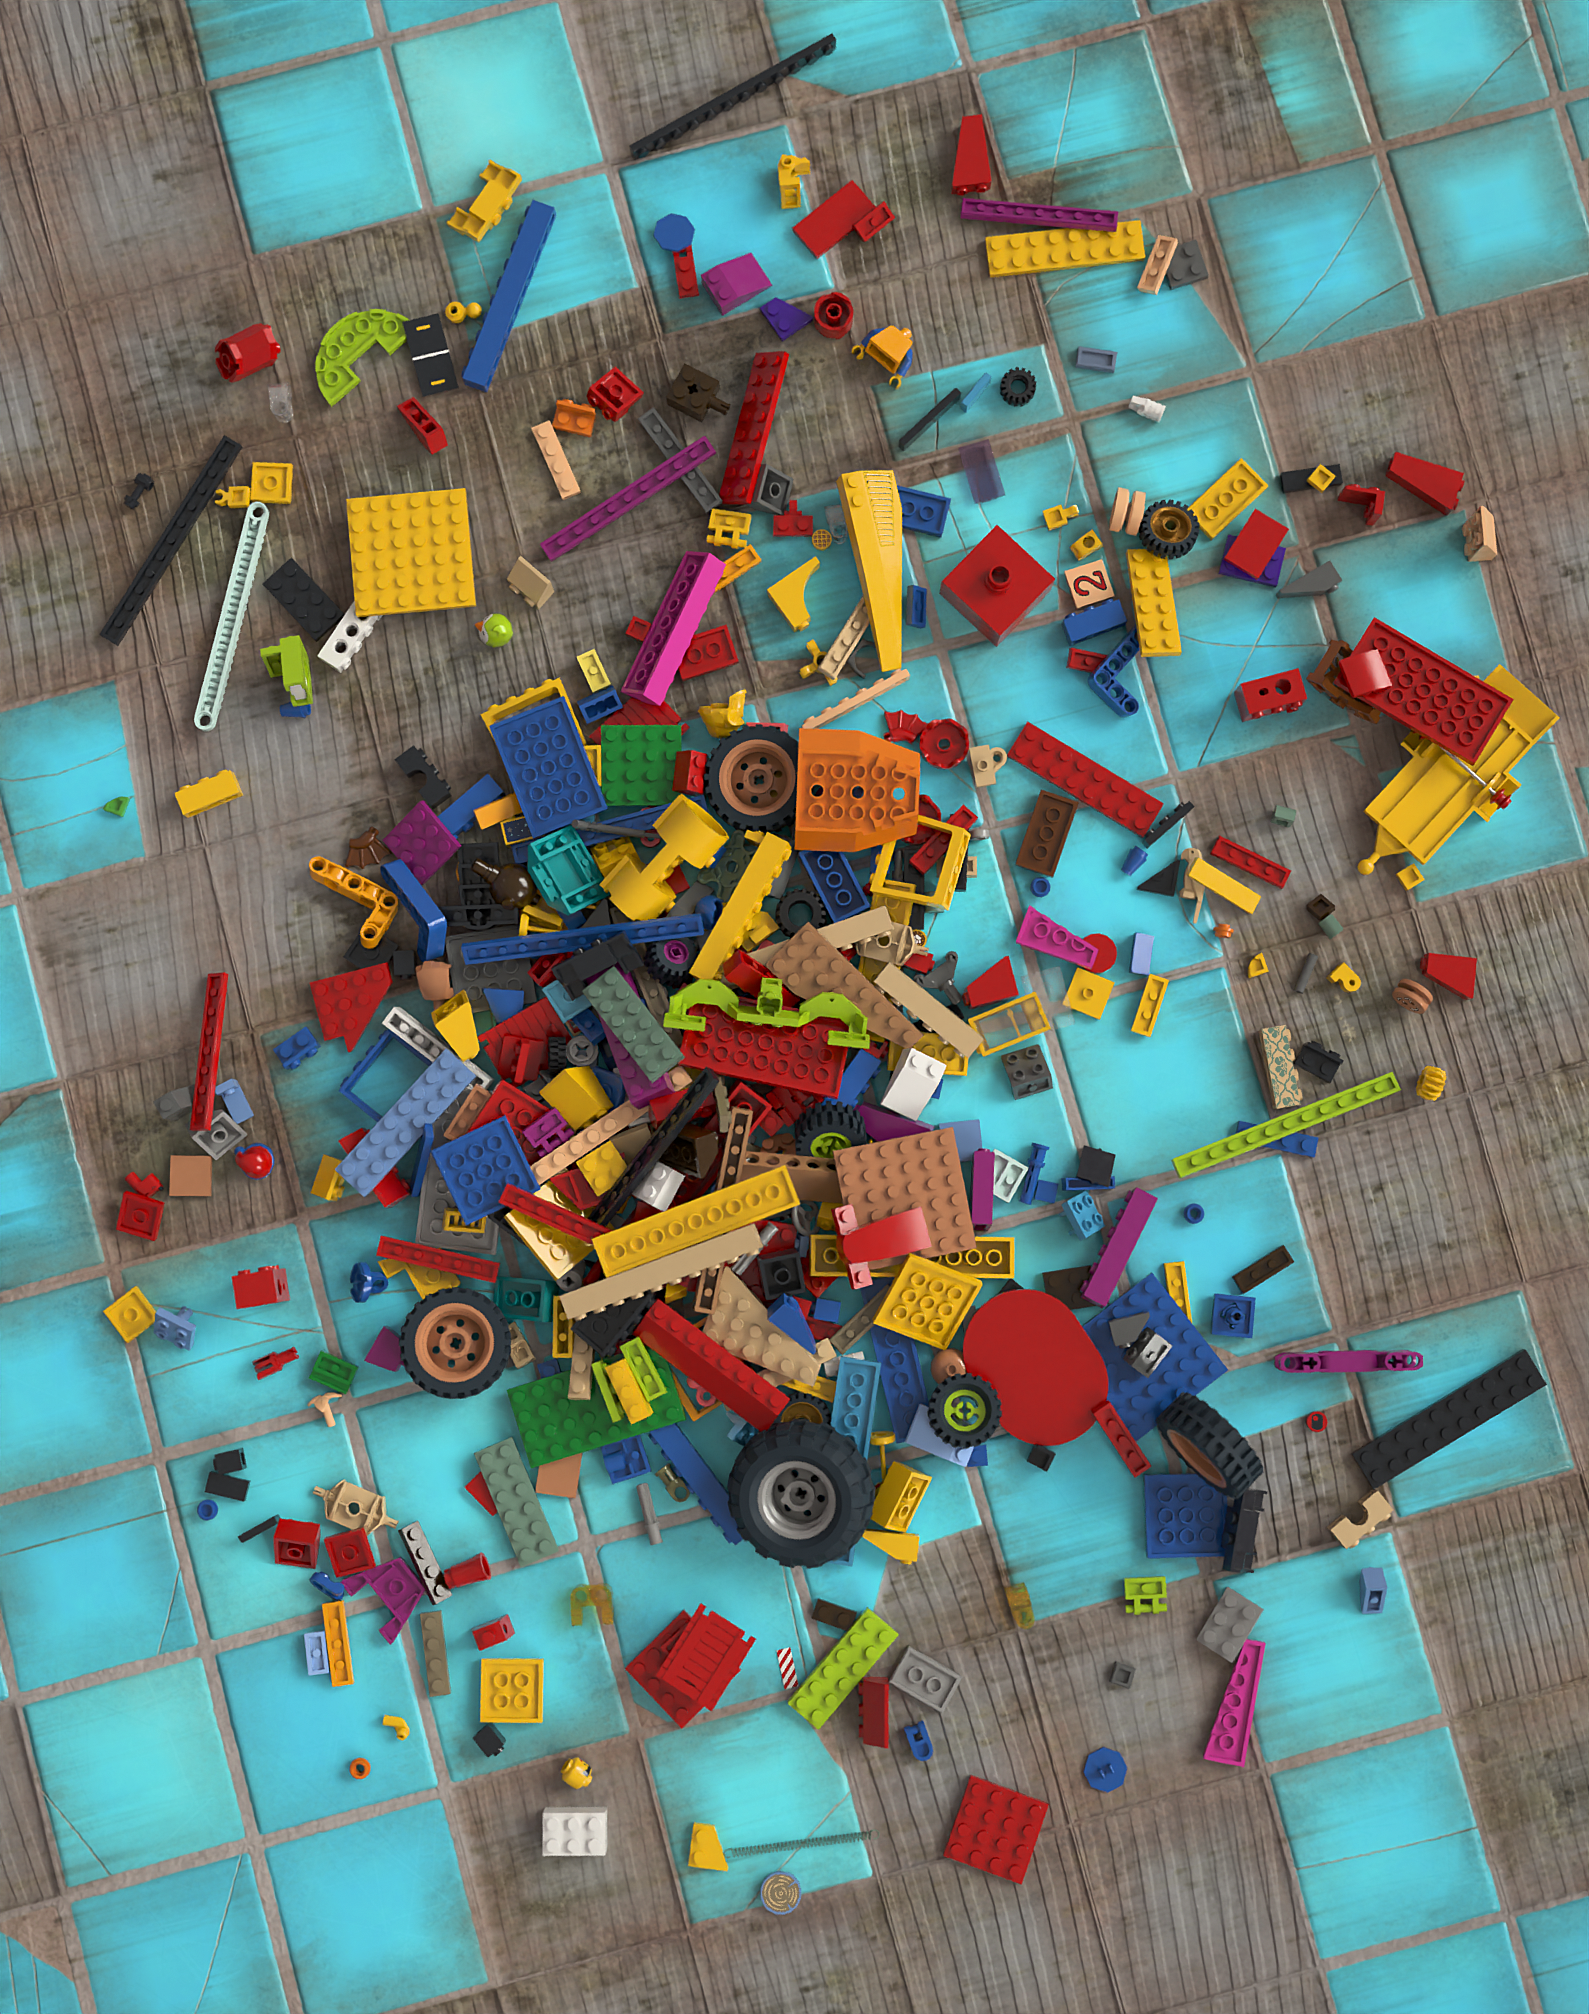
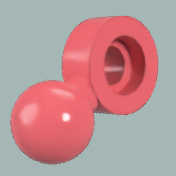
M687 1377V1385L697 1390L696 1399L698 1403L705 1407L712 1406L717 1399L711 1395L709 1400H704L703 1395L707 1391Z

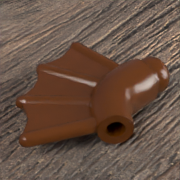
M372 826L359 838H350V849L345 867L356 865L364 869L368 864H379L384 856L391 854V851L376 838L379 834L376 828Z

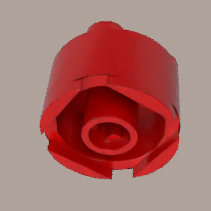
M831 292V294L823 295L817 300L814 307V324L821 335L831 339H841L850 331L853 324V307L849 298L844 294Z

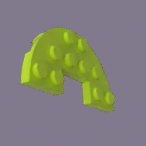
M369 309V311L349 314L329 329L321 341V347L318 356H316L315 371L319 388L331 407L361 382L349 366L369 348L378 342L391 355L407 341L402 322L408 321V318L398 313L388 312L385 309Z

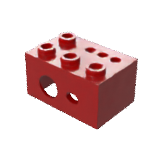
M1299 668L1241 683L1234 691L1242 722L1287 711V713L1298 711L1299 707L1303 706V703L1307 700ZM1275 687L1281 689L1283 694H1279Z
M279 1265L259 1267L258 1272L250 1273V1269L237 1271L238 1275L232 1276L236 1309L290 1301L286 1269H279Z

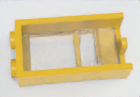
M1036 992L968 1019V1025L984 1037V1040L976 1049L978 1055L982 1053L983 1057L1051 1030Z

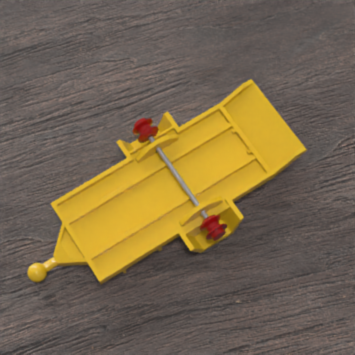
M1499 664L1483 682L1514 700L1473 766L1412 730L1401 742V745L1413 757L1363 811L1378 824L1374 852L1368 859H1363L1358 863V871L1363 875H1368L1372 873L1374 869L1373 864L1380 857L1409 852L1417 861L1424 865L1473 811L1488 822L1496 810L1500 808L1504 810L1512 802L1509 799L1512 796L1511 794L1521 786L1509 774V771L1560 717Z

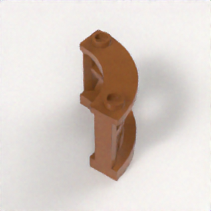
M1331 639L1329 642L1330 647L1314 673L1310 672L1308 674L1307 681L1319 693H1327L1330 697L1329 700L1340 708L1344 709L1346 706L1349 710L1355 711V716L1377 724L1380 720L1379 715L1381 711L1372 708L1371 705L1361 699L1360 702L1356 701L1351 697L1350 693L1346 695L1343 693L1344 689L1339 686L1336 688L1333 685V681L1336 679L1334 676L1337 677L1341 671L1338 664L1339 659L1336 657L1337 653L1344 659L1349 657L1353 651L1349 648L1347 642ZM1334 658H1335V665L1337 666L1336 668H1335V666H1334L1333 663H1332V661L1334 660Z

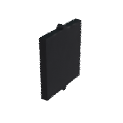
M1084 1145L1076 1178L1088 1181L1090 1184L1095 1183L1109 1187L1116 1155L1102 1151L1101 1148L1095 1149Z

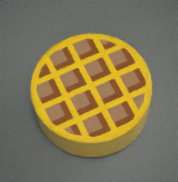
M820 529L814 532L812 544L817 550H826L830 547L832 537L827 530Z

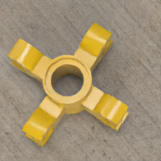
M814 639L806 643V647L814 659L813 663L800 669L799 673L803 679L814 672L823 674L817 670L819 665L816 661L824 659L827 652H820ZM824 674L830 686L837 683V677L832 680Z

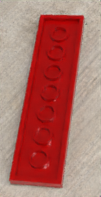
M785 351L755 354L719 493L722 504H751L789 358V354Z
M1030 722L1026 723L1007 754L1008 758L1141 838H1144V835L1164 805L1161 801Z

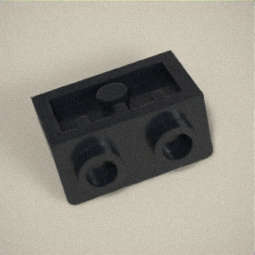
M1315 1041L1304 1043L1294 1065L1331 1083L1339 1066L1344 1062V1060L1340 1059L1341 1055L1332 1050L1327 1052L1321 1049L1322 1045Z

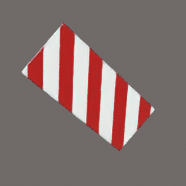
M791 1648L776 1650L784 1689L799 1686Z

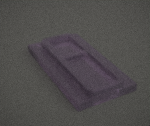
M989 439L959 447L958 450L974 503H984L1005 496Z

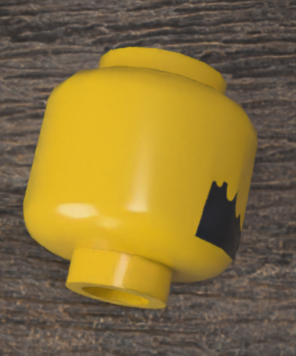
M578 1757L569 1758L561 1768L562 1780L574 1789H580L582 1786L586 1787L592 1780L590 1775L592 1769Z

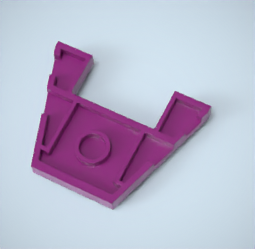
M402 1557L343 1579L340 1582L351 1597L369 1583L395 1615L393 1619L379 1630L390 1645L395 1641L425 1592L421 1580Z

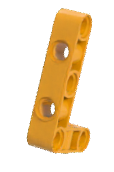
M317 856L312 858L309 862V870L313 880L373 910L369 919H366L361 928L360 939L362 946L371 949L376 947L398 912L397 896L378 884L323 857ZM316 867H322V868H323V869L320 870V871L314 870V868H316ZM354 884L358 886L354 889L349 887L350 885ZM391 902V903H393L394 905H393V906H386L385 903ZM368 934L374 935V937L371 939H368L365 936Z

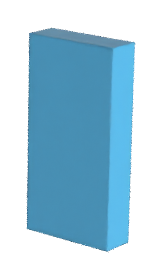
M988 373L983 374L962 400L961 410L966 413L990 384L992 376Z

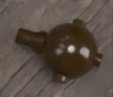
M478 858L471 865L470 870L482 876L484 882L489 884L492 899L496 904L502 905L504 909L514 910V908H518V910H522L527 905L532 904L536 906L541 896L537 894L538 888L528 872V867L525 865L507 863L498 867L495 864H487Z

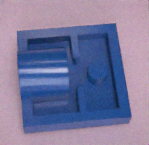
M640 1434L601 1446L605 1467L610 1475L612 1484L652 1471Z

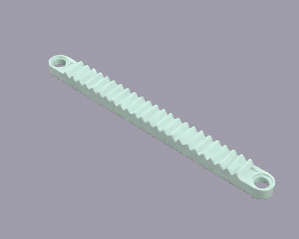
M254 502L247 509L194 717L195 725L202 731L208 732L216 725L223 695L225 694V687L227 686V679H229V672L231 671V664L233 663V656H235L236 643L239 640L238 635L241 632L240 628L243 624L242 620L245 616L244 612L246 611L248 596H250V589L252 588V581L254 580V573H256V566L258 565V558L262 550L261 545L264 542L263 537L266 534L265 529L269 518V511L261 502ZM256 508L263 509V515L259 518L253 516ZM203 716L210 717V723L207 726L200 724V719Z

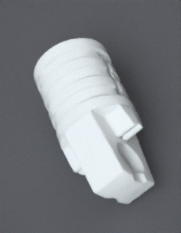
M1133 396L1129 403L1130 409L1158 423L1166 408L1165 405L1137 396Z

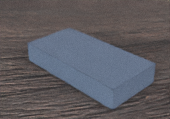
M1078 346L1075 368L1114 373L1117 352Z

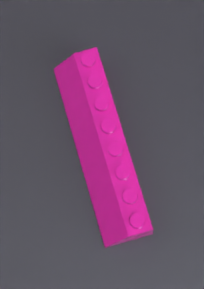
M686 551L621 689L622 693L651 705L660 706L664 701L666 692L674 680V675L682 663L686 649L690 646L693 634L699 626L700 619L707 609V604L714 594L715 587L722 577L726 566L725 563L711 553Z

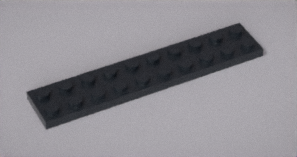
M1522 1349L1352 1452L1351 1455L1371 1488L1376 1489L1546 1386L1547 1383L1526 1349Z

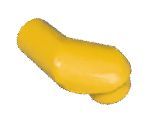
M384 1715L383 1725L394 1727L397 1732L396 1737L399 1740H405L410 1733L405 1720L401 1717Z

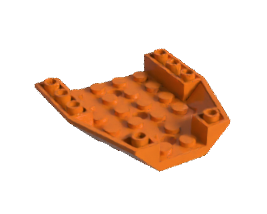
M799 728L794 850L857 852L915 835L917 832L919 810L920 753L860 730ZM814 785L822 786L823 793L821 796L816 797L811 793ZM856 786H860L864 790V794L860 798H855L852 795V790ZM896 788L904 790V797L900 800L893 797V791Z

